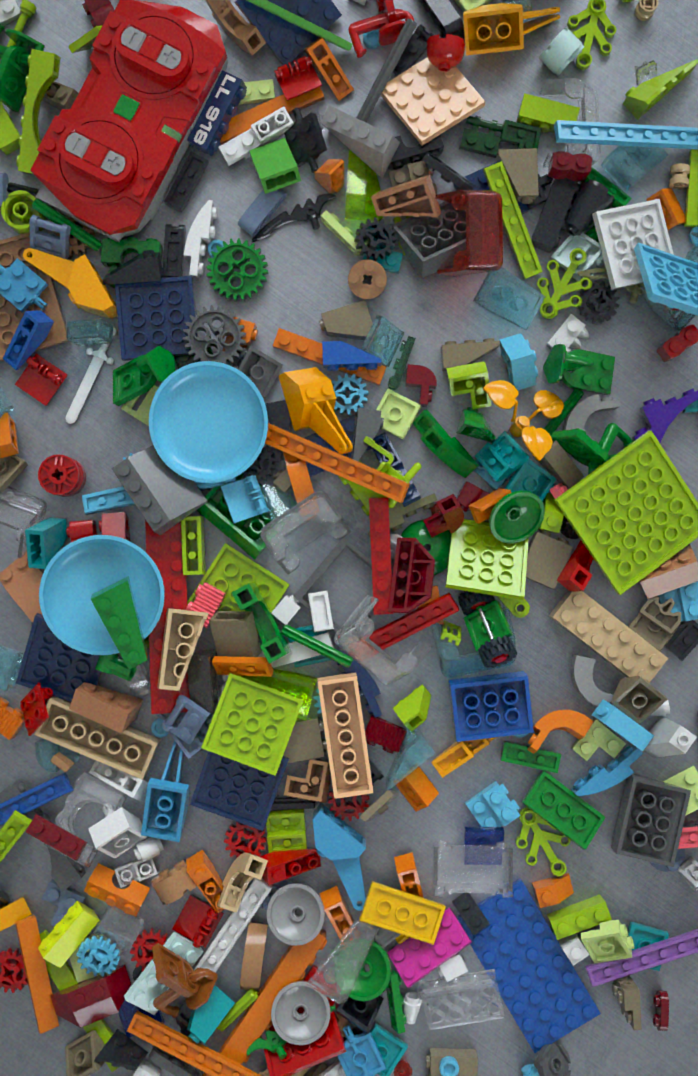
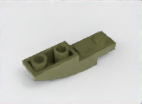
M435 493L419 499L406 507L402 503L397 502L394 508H389L391 531L394 532L403 528L401 524L405 523L402 515L410 517L417 514L416 510L421 507L426 510L435 506L434 502L437 501Z

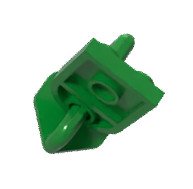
M0 24V34H1V32H2L3 30H5V28ZM6 29L5 34L16 45L10 47L0 45V59H2L0 62V101L12 111L19 112L27 91L25 80L26 76L29 75L28 56L32 49L44 51L45 45L22 32Z
M557 344L553 346L543 365V370L550 384L558 383L562 380L565 385L573 389L610 395L615 357L581 349L567 352L564 344Z
M158 346L147 354L141 355L114 369L113 404L120 406L148 392L157 380L163 383L170 374L175 372V360L171 352Z
M615 423L608 424L599 443L592 440L586 435L584 430L579 428L554 431L551 435L552 440L557 441L563 450L579 463L588 467V475L616 455L608 454L616 436L624 443V447L634 442Z

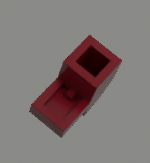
M407 365L405 386L420 388L419 404L422 407H427L428 402L432 401V391H429V388L436 389L437 387L436 377L425 366Z
M454 494L437 501L440 512L423 520L431 538L448 529L452 534L462 525L464 513Z

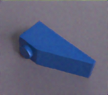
M41 310L25 311L3 356V360L15 370H19L47 338L54 321Z

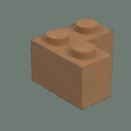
M309 759L306 779L287 776L284 796L326 803L331 780L329 763Z

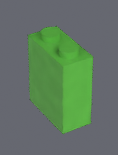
M285 138L249 150L265 194L301 181L297 164Z

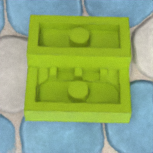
M304 809L270 811L266 821L269 853L307 849Z

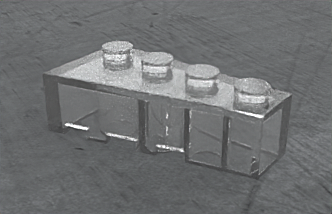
M359 919L355 920L338 945L330 952L327 959L320 965L316 973L306 984L338 1004L347 1001L379 927L362 922Z

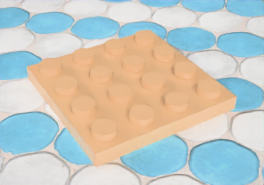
M428 57L388 81L381 94L421 146L485 107V100L457 67L451 68L447 72L439 71L437 67L429 62Z

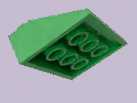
M244 474L236 476V481L242 480ZM259 484L268 512L233 523L221 486L214 487L205 496L208 502L198 508L197 511L254 560L295 514L264 486Z

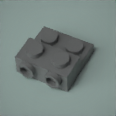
M251 345L246 346V348L242 347L244 351L238 353L240 360L237 365L233 364L232 367L250 378L260 391L262 397L266 398L283 364Z

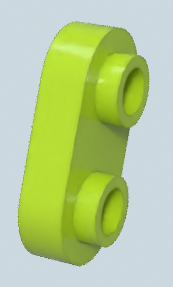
M497 596L513 616L522 618L529 613L530 606L525 599L518 600ZM522 605L523 611L519 612L517 606Z

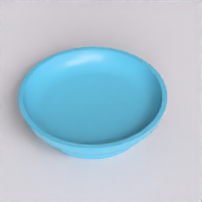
M202 361L179 368L170 374L159 386L150 407L149 431L154 448L170 469L192 481L217 483L240 475L254 463L265 444L268 431V415L260 391L244 373L224 363Z
M94 535L78 539L57 552L44 570L39 587V603L43 618L59 640L77 651L92 655L119 653L91 601L92 594L129 576L141 630L145 639L158 623L164 606L165 595L161 574L152 558L139 546L126 539L110 535Z

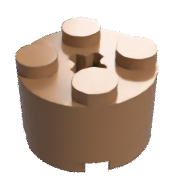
M362 260L351 268L348 275V284L351 291L357 297L373 299L385 290L387 274L378 262ZM364 275H372L373 278L370 285L363 283L365 280Z
M184 860L176 863L171 870L168 868L158 873L157 877L151 880L152 886L163 905H168L184 896L187 889L190 892L197 886L188 875L187 864Z

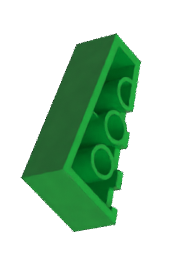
M128 576L93 593L91 601L130 670L147 661L148 654Z

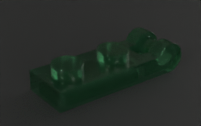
M408 336L407 341H402L399 350L402 352L401 358H396L393 367L396 370L395 375L390 377L388 381V388L390 390L398 389L416 338Z

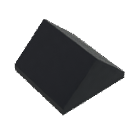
M343 992L335 1002V1012L368 1034L384 998L379 996L369 1001H358Z

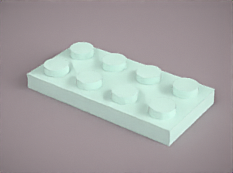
M173 932L163 945L184 958L191 967L204 952L202 947H194L192 941L176 932ZM153 959L126 992L124 998L129 1003L155 1015L158 1009L153 1006V1001L167 991L169 987L157 981Z

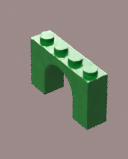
M248 583L231 592L240 610L253 612L255 626L263 643L260 647L269 664L290 653L291 649L281 634V630L255 583Z

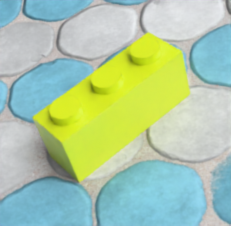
M77 900L38 947L43 959L61 968L100 921L95 911Z

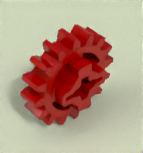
M333 791L328 793L332 797L328 799V803L333 804L330 806V811L336 810L335 817L340 814L341 820L348 817L349 821H352V816L359 819V813L365 811L363 807H369V803L365 802L369 800V795H361V804L356 799L357 796H352V802H345L344 797L340 798L341 802L337 805Z
M236 822V826L233 824L229 826L230 830H227L225 833L228 837L224 839V843H228L225 850H231L230 857L233 855L238 857L246 852L257 856L261 855L260 850L265 848V845L262 843L266 842V837H262L265 834V830L260 831ZM237 831L238 838L233 840V834ZM242 838L249 839L248 843L241 841ZM258 840L256 848L253 849L252 843Z
M151 928L150 933H147L144 929L142 936L137 934L136 940H133L131 944L133 948L130 949V954H134L131 961H137L135 967L137 968L141 965L142 972L153 959V951L149 952L148 949L152 950V947L157 943L161 945L166 943L168 934L160 935L161 929L157 933H154L153 928ZM139 946L141 947L140 949L142 950V955H141V956H140V953H139Z
M11 948L6 952L1 951L0 967L2 971L0 972V988L4 987L5 993L9 989H11L12 993H15L17 988L22 990L28 984L19 948L12 952Z

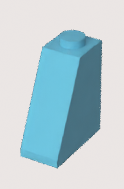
M604 699L592 714L641 751H644L654 737L653 734Z

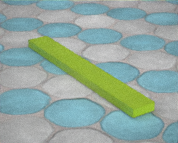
M47 929L39 933L41 942L49 935ZM45 960L48 974L59 991L78 984L74 971L67 961L59 968ZM104 1019L83 1027L86 1033L92 1030L96 1031L105 1045L113 1035ZM106 1062L111 1072L118 1069V1067L111 1066L112 1063Z

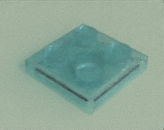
M377 315L361 350L380 358L381 364L389 367L404 332L383 316Z

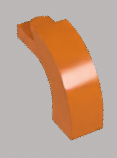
M283 452L301 517L320 513L306 461Z
M557 710L548 713L534 724L533 729L537 735L533 733L527 742L530 746L527 750L533 754L536 753L547 735L555 730L566 731L581 740L585 737L594 721L584 714L572 710Z

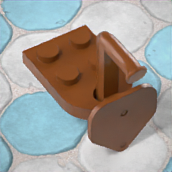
M159 943L154 945L152 951L153 962L156 968V979L160 984L169 987V989L154 999L153 1006L165 1014L176 1018L179 1014V1007H173L169 1004L181 995L185 997L187 1007L191 1010H196L205 1004L210 997L218 974L208 968L193 970L184 958Z

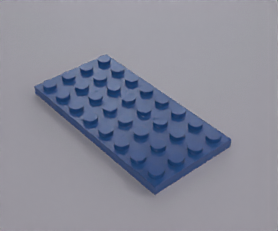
M521 878L477 904L490 923V926L476 936L472 934L461 915L456 916L472 941L471 947L534 1053L540 1051L544 1045L552 1044L601 1014Z

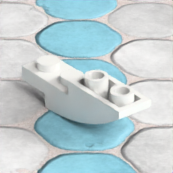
M282 107L252 124L251 129L219 146V151L228 166L242 158L246 160L251 157L249 150L275 141L293 126L294 122L285 107Z
M208 200L201 208L187 236L184 257L186 260L191 261L189 275L192 276L193 280L200 281V275L204 273V263L201 262L202 256L206 254V244L203 243L209 244L211 239L215 238L213 220L217 219V207L214 206L213 200Z

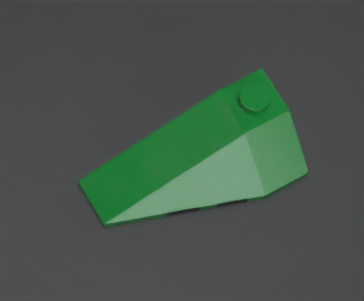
M472 407L462 410L456 433L493 443L496 436L483 414L478 413V409H473Z

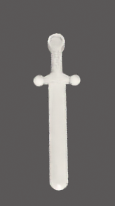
M113 326L105 328L106 335L99 350L86 349V354L93 355L94 357L66 414L65 420L69 424H73L77 420L103 362L106 361L109 365L114 363L113 358L106 356L110 342L118 334Z

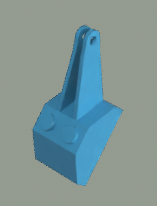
M175 740L161 780L150 778L148 782L141 835L180 842L188 811L190 787L188 784L181 783L184 752L181 748L176 782L168 781L178 748Z
M320 803L313 813L316 852L325 859L327 857L333 861L354 909L361 911L366 895L359 856L366 849V838L344 820H341L339 816L335 817L333 811H330L327 806Z

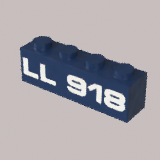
M222 70L187 139L192 147L210 156H213L214 152L218 150L223 134H226L231 118L236 115L238 105L246 95L247 87L242 79Z

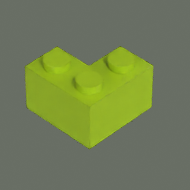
M485 361L446 368L451 396L469 393L473 409L492 406L491 399L483 390L484 386L489 383Z

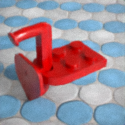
M376 0L378 12L382 11V14L350 24L348 29L357 58L363 57L367 52L361 44L359 35L380 28L379 44L381 46L393 44L397 40L406 20L411 19L414 21L412 14L406 10L395 9L393 0Z

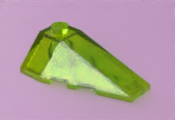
M349 149L345 219L367 220L369 218L370 221H373L374 217H376L377 221H381L383 216H377L371 199L376 192L381 191L377 174Z
M273 669L272 677L240 676L304 700L297 719L307 720L317 685L316 677Z

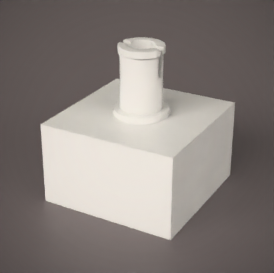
M114 804L104 806L102 811L105 818L88 828L95 848L113 858H117L134 847L135 844L147 838V836L141 835L142 823L140 818L122 807L115 810Z

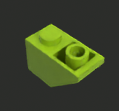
M422 684L393 707L395 713L411 732L426 721L431 694Z

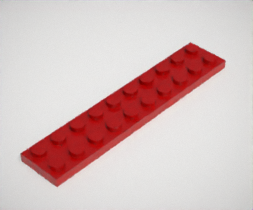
M145 519L146 553L152 558L161 574L165 595L160 619L148 635L151 714H166L172 712L179 695H184L191 700L189 665L179 691L157 688L167 609L186 610L187 578L186 575H183L182 530L180 521L162 535H158L152 530ZM185 707L181 710V712L188 711Z

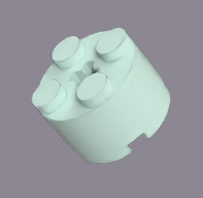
M565 27L549 44L547 50L541 53L539 59L554 74L559 76L568 64L578 56L584 46Z

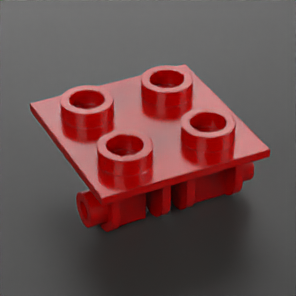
M305 55L297 59L298 64L293 60L294 66H291L290 62H288V66L285 64L277 67V70L274 71L287 101L322 86L312 66L310 56L306 57Z
M36 353L33 358L30 356L27 359L26 363L28 366L15 385L47 406L68 375Z
M37 683L20 701V708L24 714L25 727L29 736L49 718L45 703L47 699L53 696V691L51 688H41L40 683Z
M190 895L172 930L192 940L194 947L199 948L203 946L206 948L224 913H218L209 904Z

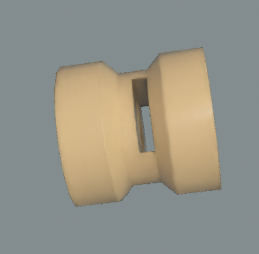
M639 0L635 8V16L641 21L649 20L658 7V0Z
M680 163L670 167V174L672 175V178L669 180L670 188L683 189L689 186L687 175L690 173V166L688 164Z

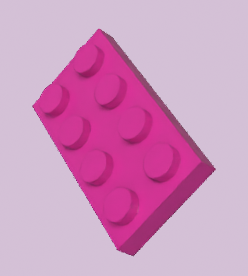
M449 907L444 911L434 945L410 937L403 943L396 945L387 954L405 985L410 988L471 944L472 941Z

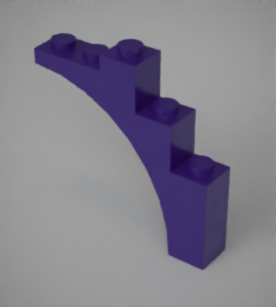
M690 389L682 393L684 397L678 400L676 397L664 401L666 405H663L661 399L655 401L654 398L643 402L644 406L640 410L649 430L646 427L635 431L636 435L631 438L635 441L647 431H652L659 443H661L668 426L676 416L689 404L698 400V390Z

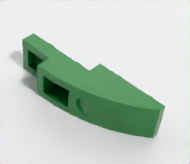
M427 409L423 410L414 420L413 425L421 433L422 437L420 439L456 473L467 478L479 466L456 437L451 438Z

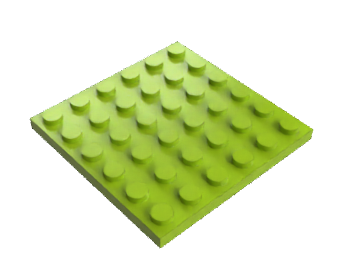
M652 431L644 433L555 499V502L619 595L623 594L698 538V502Z

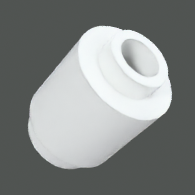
M150 837L135 844L136 849L133 851L137 860L141 859L142 862H145L159 855L164 848L159 838Z

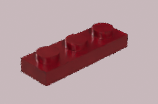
M35 814L25 831L74 860H78L87 844V841Z

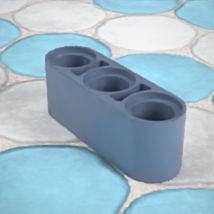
M278 189L265 194L264 190H262L241 216L238 226L252 237L256 236L283 203L287 193L282 189Z

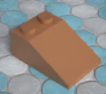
M26 551L0 572V582L33 623L35 615L37 613L42 614L39 603V587L45 569L29 568Z

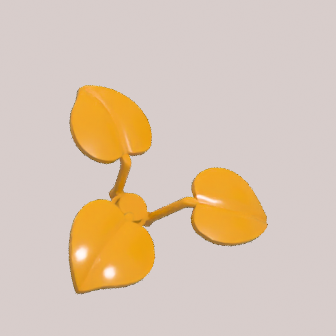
M502 380L493 381L485 385L483 390L496 406L501 409H510L514 406L511 419L513 423L509 431L514 437H522L528 450L540 461L551 449L553 441L545 429H535L534 426H530V421L540 411L548 419L558 417L564 407L563 401L559 396L550 391L540 390L533 398V402L538 409L529 418L526 416L516 418L518 408L516 398L519 394L516 387Z

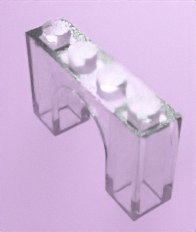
M84 772L83 775L78 777L73 793H70L66 798V805L63 811H60L56 816L55 824L77 836L74 830V818L81 807L89 803H100L116 811L124 805L128 795ZM44 843V845H46L47 847H49V848H51V849H53V850L59 852L60 854H62V855H64V856H66V857L72 859L71 857H69V856L63 854L62 852H60V851L54 849L53 847H51V846H49V845H47V844ZM87 843L78 860L74 861L83 866L90 867L99 850Z

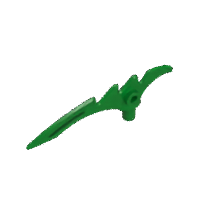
M330 1006V1012H332L335 1006ZM266 1031L267 1040L262 1038L256 1039L246 1052L248 1056L257 1049H268L272 1053L277 1052L279 1058L284 1059L287 1054L283 1047L287 1041L283 1040L275 1031Z

